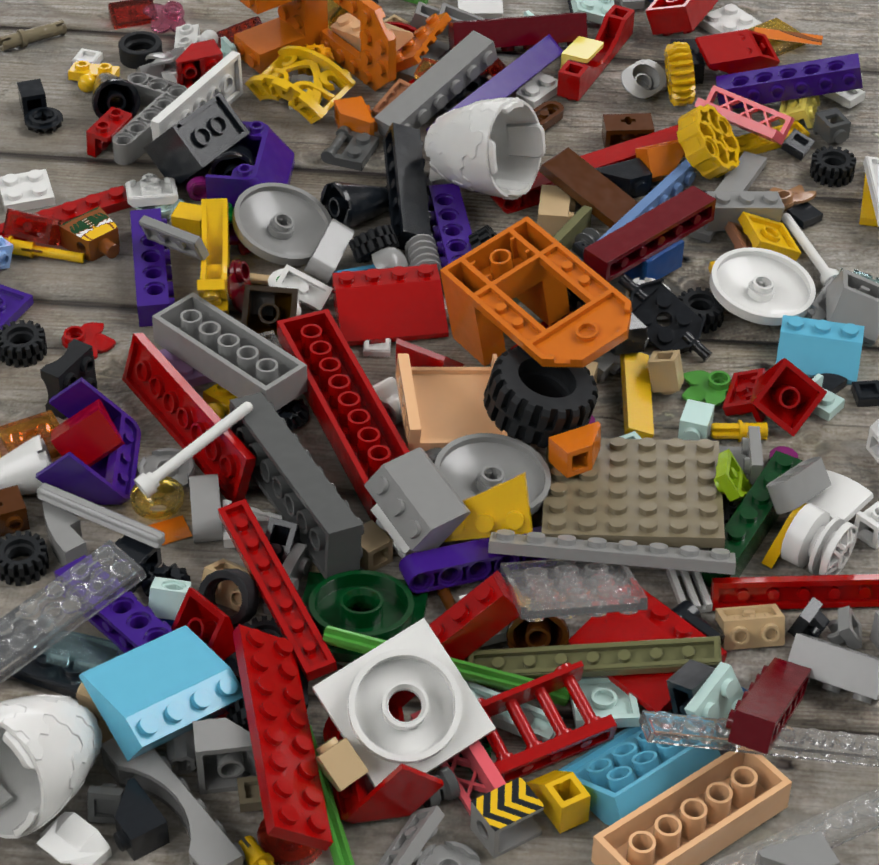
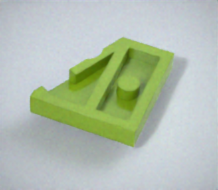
M730 449L719 453L716 476L714 478L715 486L719 492L725 493L730 502L742 501L752 485Z

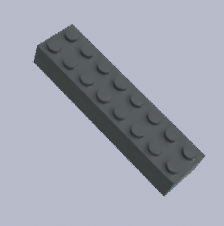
M262 392L231 399L230 413L244 402H250L253 405V409L249 414L230 427L232 432L256 457L251 477L277 513L282 516V520L299 524L300 543L307 545L308 556L323 577L326 579L338 573L360 570V559L363 557L361 538L364 534L362 520L354 515L349 503L341 498L336 486L329 482L324 475L323 469L316 465L310 452L303 448L297 435L291 432L287 427L285 419L278 415L273 403L268 402Z

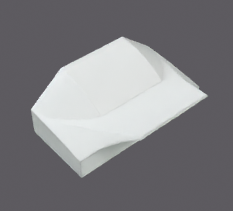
M75 812L62 813L40 833V839L36 843L54 859L64 864L102 865L112 856L111 847L100 832Z

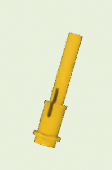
M13 236L4 237V239L14 245L12 252L14 255L33 258L35 255L77 263H84L85 253L37 246L36 242L17 240Z

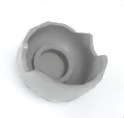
M385 247L371 255L376 269L408 266L405 255L395 247Z

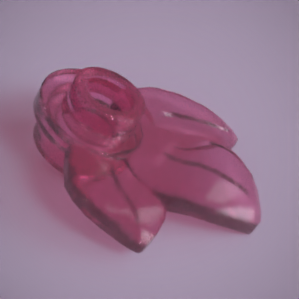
M169 1L166 5L151 4L142 11L145 15L152 18L150 27L156 33H165L170 29L176 33V27L186 24L183 19V6L176 1Z

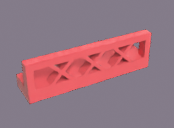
M713 85L706 100L698 97L694 105L698 107L699 105L705 106L709 104L715 107L717 112L724 116L731 125L779 145L783 144L795 120L791 116ZM718 93L724 95L726 101L721 106L713 104ZM741 102L744 104L745 112L740 114L733 112L732 106ZM760 110L763 111L765 120L757 122L752 119L751 114ZM778 119L785 120L780 132L772 128L771 122Z
M421 710L410 714V720L412 721L417 718ZM477 741L439 766L440 768L447 766L453 773L457 765L471 768L473 772L471 781L457 778L460 787L459 799L470 817V797L473 790L488 793L507 784L480 741Z

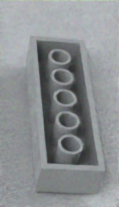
M194 292L152 316L155 343L238 398L262 392L268 402L273 403L275 411L308 391L307 365Z

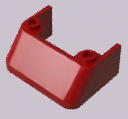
M399 691L392 695L388 706L391 715L395 719L405 722L402 707L415 694L410 691ZM330 716L323 729L324 743L333 737H336L338 741L343 739ZM401 763L375 788L365 774L342 791L338 792L333 785L332 789L340 819L351 824L408 817L442 788L444 783L442 779Z

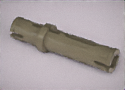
M61 19L27 30L18 29L16 33L0 36V46L3 45L0 49L6 51L18 46L23 48L27 47L29 43L66 34V25Z

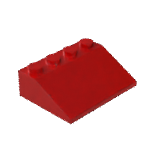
M421 264L419 266L407 267L396 266L385 269L372 268L362 271L332 273L333 302L337 323L349 346L364 345L365 340H369V344L385 343L386 338H390L391 342H396L398 338L409 341L449 337L442 285L437 264Z
M634 584L615 594L569 639L568 645L707 636L638 584ZM721 647L722 662L725 663L728 652ZM675 672L606 676L626 694L629 695L630 693L635 696L637 702L655 717L672 709L666 680Z

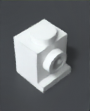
M879 501L864 512H857L854 523L858 528L857 538L875 550L879 548ZM872 528L874 530V533H872L868 529Z

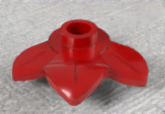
M99 322L86 323L81 327H68L61 338L62 345L65 348H68V344L73 339L91 345L94 359L98 357V353L111 350L116 345V341L102 334L104 323Z

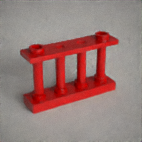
M582 661L574 664L564 663L557 667L554 672L490 698L477 699L489 718L508 710L527 746L524 751L513 755V753L508 752L497 729L486 736L497 758L494 764L506 783L614 739L617 728L614 718L611 714L603 718L596 716L578 684L584 669ZM566 687L585 722L584 725L574 730L567 728L549 693ZM536 698L556 734L553 739L545 742L538 741L520 705Z

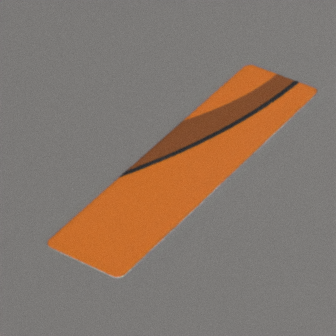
M758 27L754 29L755 32L765 34L768 39L813 45H822L823 40L821 35Z

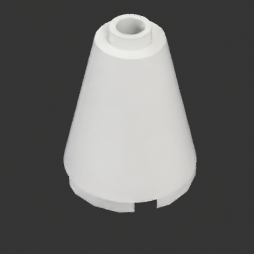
M41 435L34 436L0 458V489L18 485L21 495L37 493V489L41 486L42 482L36 478V474L53 463Z

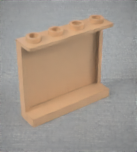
M409 354L397 355L395 377L406 446L409 451L418 447L424 451L433 448H443L451 441L470 434L493 433L508 436L506 431H500L496 427L495 421H491L483 401L490 374L498 358L497 354L492 355L491 367H411Z

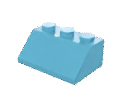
M783 315L776 364L783 358H786L808 377L818 373L836 374L847 378V384L852 385V382H857L865 326Z

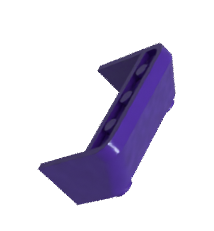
M242 121L250 133L237 142L250 147L253 157H256L255 165L240 164L233 169L231 176L206 174L207 199L227 198L228 203H231L233 208L238 197L246 189L261 183H283L290 185L295 165V154L268 125L261 121Z
M81 377L50 398L49 404L69 419L97 399H100L125 444L91 467L69 451L38 472L36 478L42 483H48L98 505H122L132 499L134 495V479L137 472L141 430L131 416Z

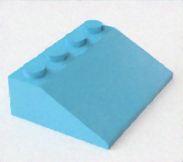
M186 625L79 675L127 761L192 730V721L214 719L228 712L230 706L235 707L234 702L237 700L240 702L243 700L242 686L232 669Z
M650 713L640 719V727L625 728L614 735V739L596 746L558 771L573 772L591 795L590 811L604 824L610 826L721 755L715 734L664 715L655 717Z

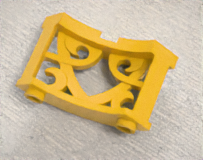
M295 45L281 48L278 51L280 56L261 74L250 77L245 82V85L260 101L264 99L279 101L281 98L289 101L288 106L299 112L310 124L320 120L334 106V100L341 99L356 84L348 70L342 69L335 62L312 49ZM303 68H309L312 71L314 83L310 81L290 82L289 72ZM329 81H332L340 88V90L335 95L327 91L335 90L334 84L330 83ZM322 97L328 100L323 107L320 105Z

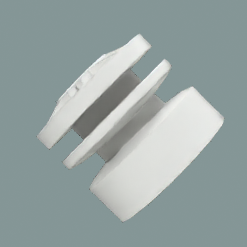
M811 503L806 504L794 517L785 534L781 547V558L800 568L808 565L809 572L814 575H839L853 551L858 528L850 522L844 523V520L839 517H835L830 521V513Z

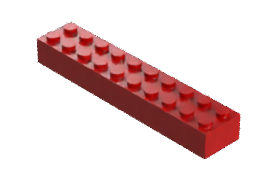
M329 309L277 321L278 347L307 365L308 391L303 394L371 520L376 522L377 518L371 511L376 502L364 485L383 464L410 451Z

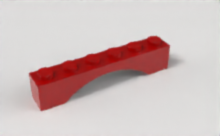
M613 5L605 14L601 27L594 39L604 42L603 48L588 63L567 60L558 71L557 96L579 101L633 34L635 10L618 5Z

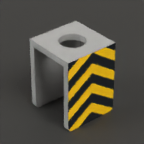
M517 778L471 801L470 829L495 859L542 834V828L532 816L543 811L544 805L522 778Z

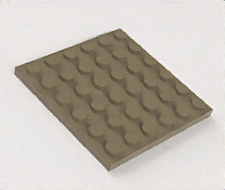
M623 437L601 438L600 451L592 470L566 478L548 462L547 446L546 463L551 473V486L548 496L543 501L541 533L545 534L546 537L557 538L563 534L572 535L580 540L600 537L606 539L607 542L619 543L621 540H632L637 542V545L648 546L651 543L657 542L667 544L668 547L692 545L698 548H725L722 492L717 490L714 483L720 453L719 441H712L710 439L682 440L679 438L658 440L649 437L642 439H625Z

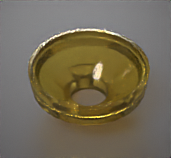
M171 477L164 478L159 482L158 491L149 498L135 484L130 493V500L134 511L138 515L152 521L166 520L176 514L181 509L184 501L183 487L177 480ZM155 505H164L165 507H167L163 511L150 510Z

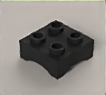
M73 339L68 344L67 351L62 357L50 364H46L40 370L41 378L48 392V401L45 405L47 413L63 420L67 418L49 404V399L81 377L97 389L95 360L91 345Z

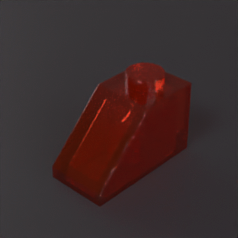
M7 208L3 234L46 245L62 246L59 225L67 221Z

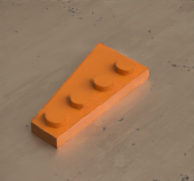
M447 12L440 15L434 13L425 20L426 24L415 30L413 33L415 36L402 47L401 51L396 52V73L421 62L420 56L426 55L429 51L428 46L435 43L437 40L436 36L441 34L448 25V22L452 20Z

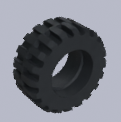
M515 346L502 353L496 359L484 392L483 401L491 421H495V425L500 431H506L509 437L522 440V442L529 446L530 444H535L539 448H546L549 443V437L588 425L597 403L598 389L593 375L590 376V371L586 366L583 368L542 367L520 346Z

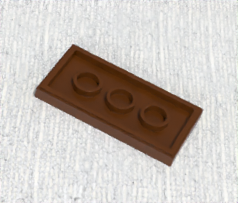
M569 147L542 164L539 169L541 174L581 206L592 207V214L609 228L616 224L638 203Z

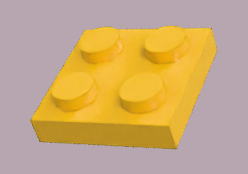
M744 211L739 216L738 221L743 227V232L750 239L752 247L772 250L797 261L801 251L784 223Z

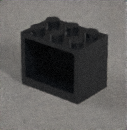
M220 92L145 146L144 150L163 176L174 178L176 186H178L250 132Z

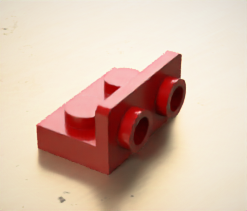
M111 107L86 131L87 155L96 158L103 150H106L112 142L113 136L132 119V113Z
M765 368L733 373L722 407L726 416L744 415L752 412L756 422H764L766 415L753 406L750 401L757 379L766 372Z

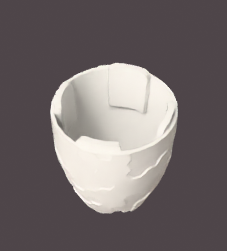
M519 97L476 101L470 105L446 112L437 117L436 122L430 126L425 136L424 144L426 156L430 157L431 160L429 161L431 169L440 176L469 191H476L508 200L518 199L531 189L539 171L541 158L544 156L546 149L544 128L540 125L532 107L519 99Z
M31 695L0 702V837L18 839L27 836L53 819L80 790L100 753L102 732L96 717L87 707L77 704V700L70 696Z

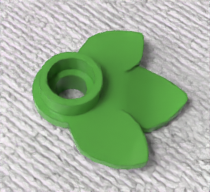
M703 370L683 373L684 380L690 387L683 393L682 399L685 401L687 399L700 402L705 401V403L714 404L715 406L725 401L731 382L728 373L724 371L708 373Z

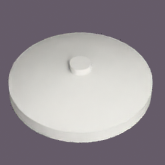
M738 248L724 253L715 261L709 278L710 289L714 297L726 310L744 320L762 325H782L783 315L804 318L811 308L816 295L813 279L799 263L781 253L763 248Z

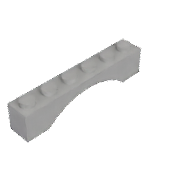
M114 738L102 744L103 766L120 787H126L128 780L134 777L146 794L167 805L179 817L190 838V865H243V861L246 858L241 846L237 842L232 843L229 840L220 821H213L208 815L204 802L200 798L195 799L192 796L186 781L182 777L177 778L165 756L160 757L154 748L127 761Z

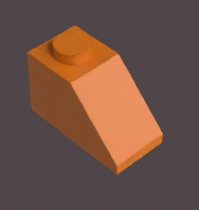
M678 140L635 149L636 158H639L652 173V182L663 180L664 175L670 174L678 166L685 154Z

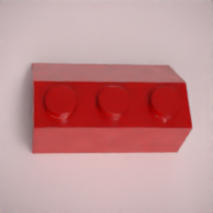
M497 570L431 622L429 626L449 657L464 660L523 614L501 573Z

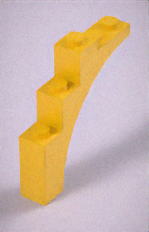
M227 198L201 199L202 241L209 252V256L204 261L201 260L197 291L201 298L229 315V295L227 290L228 267L230 265Z

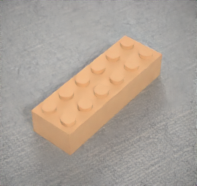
M737 745L594 835L591 862L594 865H700L788 807L792 781L760 752Z

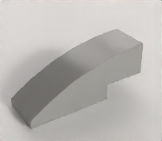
M419 1L410 25L418 29L426 24L425 20L434 13L440 15L447 12L452 19L450 22L482 20L484 18L444 2L441 8L438 9ZM448 25L439 35L449 36Z
M42 501L47 537L51 549L61 566L63 567L83 555L88 557L86 542L82 539L80 520L73 513Z

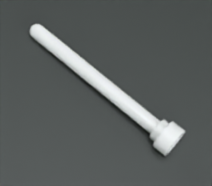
M784 213L781 220L820 272L821 284L824 286L831 277L835 279L839 274L838 270L828 267L789 213Z
M244 402L153 473L149 471L147 474H140L134 479L137 487L147 498L151 497L158 491L157 487L160 486V481L249 414L253 409V405L250 402Z

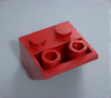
M214 39L192 43L176 59L177 84L183 85L188 89L223 59V53Z

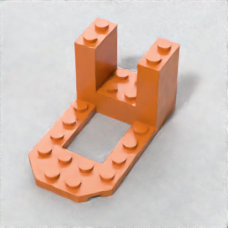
M239 0L256 14L278 7V18L234 34V44L237 52L240 53L241 59L259 74L280 56L278 51L281 48L294 45L305 47V44L313 45L315 43L316 45L324 44L325 47L331 48L334 61L374 91L380 90L387 86L388 83L396 80V37L392 29L387 30L383 21L386 15L382 7L374 1L333 0L360 20V52L328 28L327 0Z
M528 216L440 269L453 339L484 367L491 363L493 354H497V357H500L506 351L503 332L542 367L583 368L628 339L632 314L631 300ZM568 288L586 304L561 319L570 313ZM516 297L548 326L559 319L561 320L546 329L512 299Z

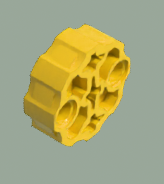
M709 104L705 106L699 105L680 116L677 121V138L684 150L686 159L693 168H696L704 178L709 180L714 177L718 178L737 168L740 163L738 140L733 134L730 123L717 112L715 107Z

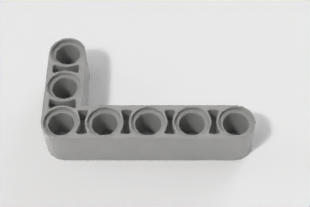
M134 72L128 75L127 81L133 84L138 91L140 105L146 108L113 136L114 161L117 164H132L146 152L144 147L153 141L150 127L151 120L185 92L187 87L143 72Z

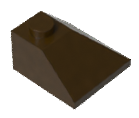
M245 284L241 323L269 341H278L277 321L296 316L299 289Z

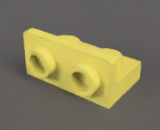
M819 95L781 101L779 112L793 117L794 121L804 119L807 128L812 129L815 113L818 106H820ZM779 119L781 124L785 123V120Z

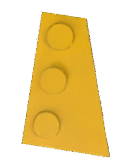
M526 472L508 481L499 483L475 496L462 500L471 513L444 542L489 538L491 532H497L500 529L512 530L515 534L533 532Z

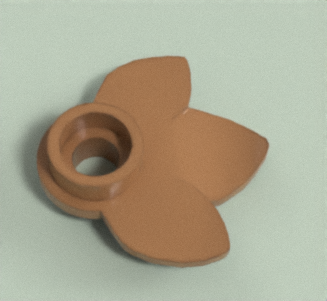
M802 185L789 190L776 187L769 190L778 191L785 206L784 211H787V209L795 204L808 202L816 196V191L805 192Z

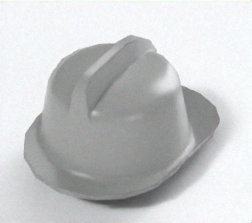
M650 59L639 60L621 73V82L625 90L639 99L649 98L659 92L665 86L667 80L663 68L657 62Z

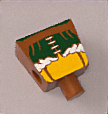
M99 206L59 225L62 247L69 251L85 253V259L88 261H95L105 255L113 259L120 252L118 228Z

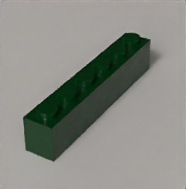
M775 451L724 527V549L729 550L730 553H735L736 556L735 575L702 572V578L706 586L711 587L712 578L740 577L780 515L776 514L766 485L803 460Z

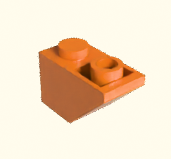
M362 96L334 100V120L338 129L344 125L348 126L351 131L368 133L373 136L374 132L378 131L375 118L371 116L370 106L365 104Z
M597 421L549 437L548 462L566 478L592 470L600 451L601 424Z

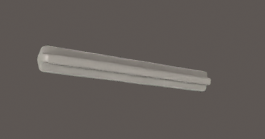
M42 483L37 489L38 499L151 547L160 548L165 542L164 532L48 483Z

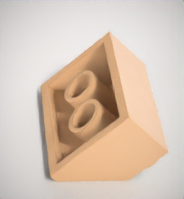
M345 13L338 17L337 21L330 27L334 33L361 52L360 20L350 13ZM384 22L387 30L392 29L396 37V52L414 37L412 32Z

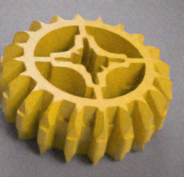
M686 42L667 44L664 62L670 102L673 106L693 104L696 86L690 46Z

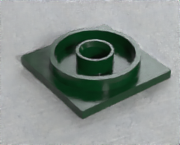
M346 571L326 579L321 573L309 572L302 601L322 637L326 626H333L389 640L425 618L429 592L413 593L405 580L376 571ZM327 644L336 662L352 663L364 655Z

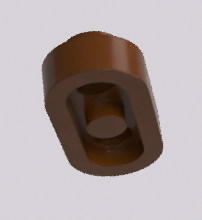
M547 101L533 109L544 131L563 119L564 106L559 102Z

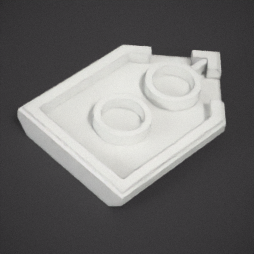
M147 173L138 182L130 180L125 183L127 203L132 207L175 204L178 200L174 178L165 177L164 180H160L155 174Z

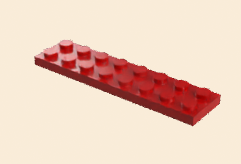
M133 333L122 380L181 448L184 449L222 419L144 333ZM229 428L192 458L205 475L218 474L219 491L227 500L234 503L245 499L253 468L255 467L256 457Z
M238 624L232 634L267 835L326 851L332 845L333 840L293 645L286 638L277 637L258 629Z

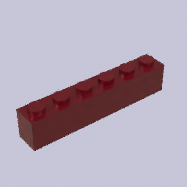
M585 12L448 22L449 50H452L473 30L494 41L495 48L501 47V51H514L515 46H523V50H528L548 34L552 36L558 45L559 43L567 42V46L578 36L588 38L587 14Z
M693 185L612 233L607 234L600 240L584 248L583 262L607 282H610L713 221L716 199Z
M776 657L769 666L764 665L761 674H757L755 682H751L748 691L744 692L742 699L737 701L735 709H731L725 727L731 730L728 742L768 754L803 700L811 669Z

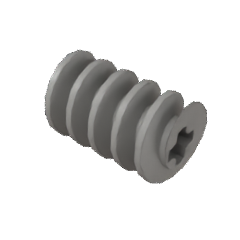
M417 234L411 237L405 245L408 266L437 264L441 279L440 269H442L434 237L428 234Z

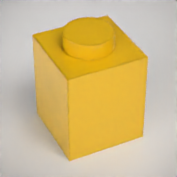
M179 202L171 215V225L200 236L202 239L201 205Z

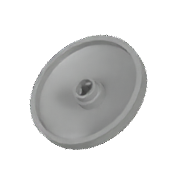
M261 183L246 189L238 197L232 212L233 229L247 249L260 258L272 263L288 264L290 266L308 263L324 231L332 220L329 212L318 199L300 188L283 183Z
M493 433L466 435L451 441L443 447L435 460V466L461 500L475 496L499 483L508 481L526 472L532 516L543 507V501L550 491L551 473L543 457L529 445L509 436Z

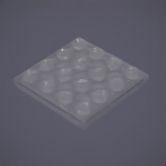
M560 559L500 563V573L509 588L520 618L530 622L542 621L545 617L572 619L575 615L584 614L592 617H602L610 612L630 615L637 613L638 610H648V597L627 565Z

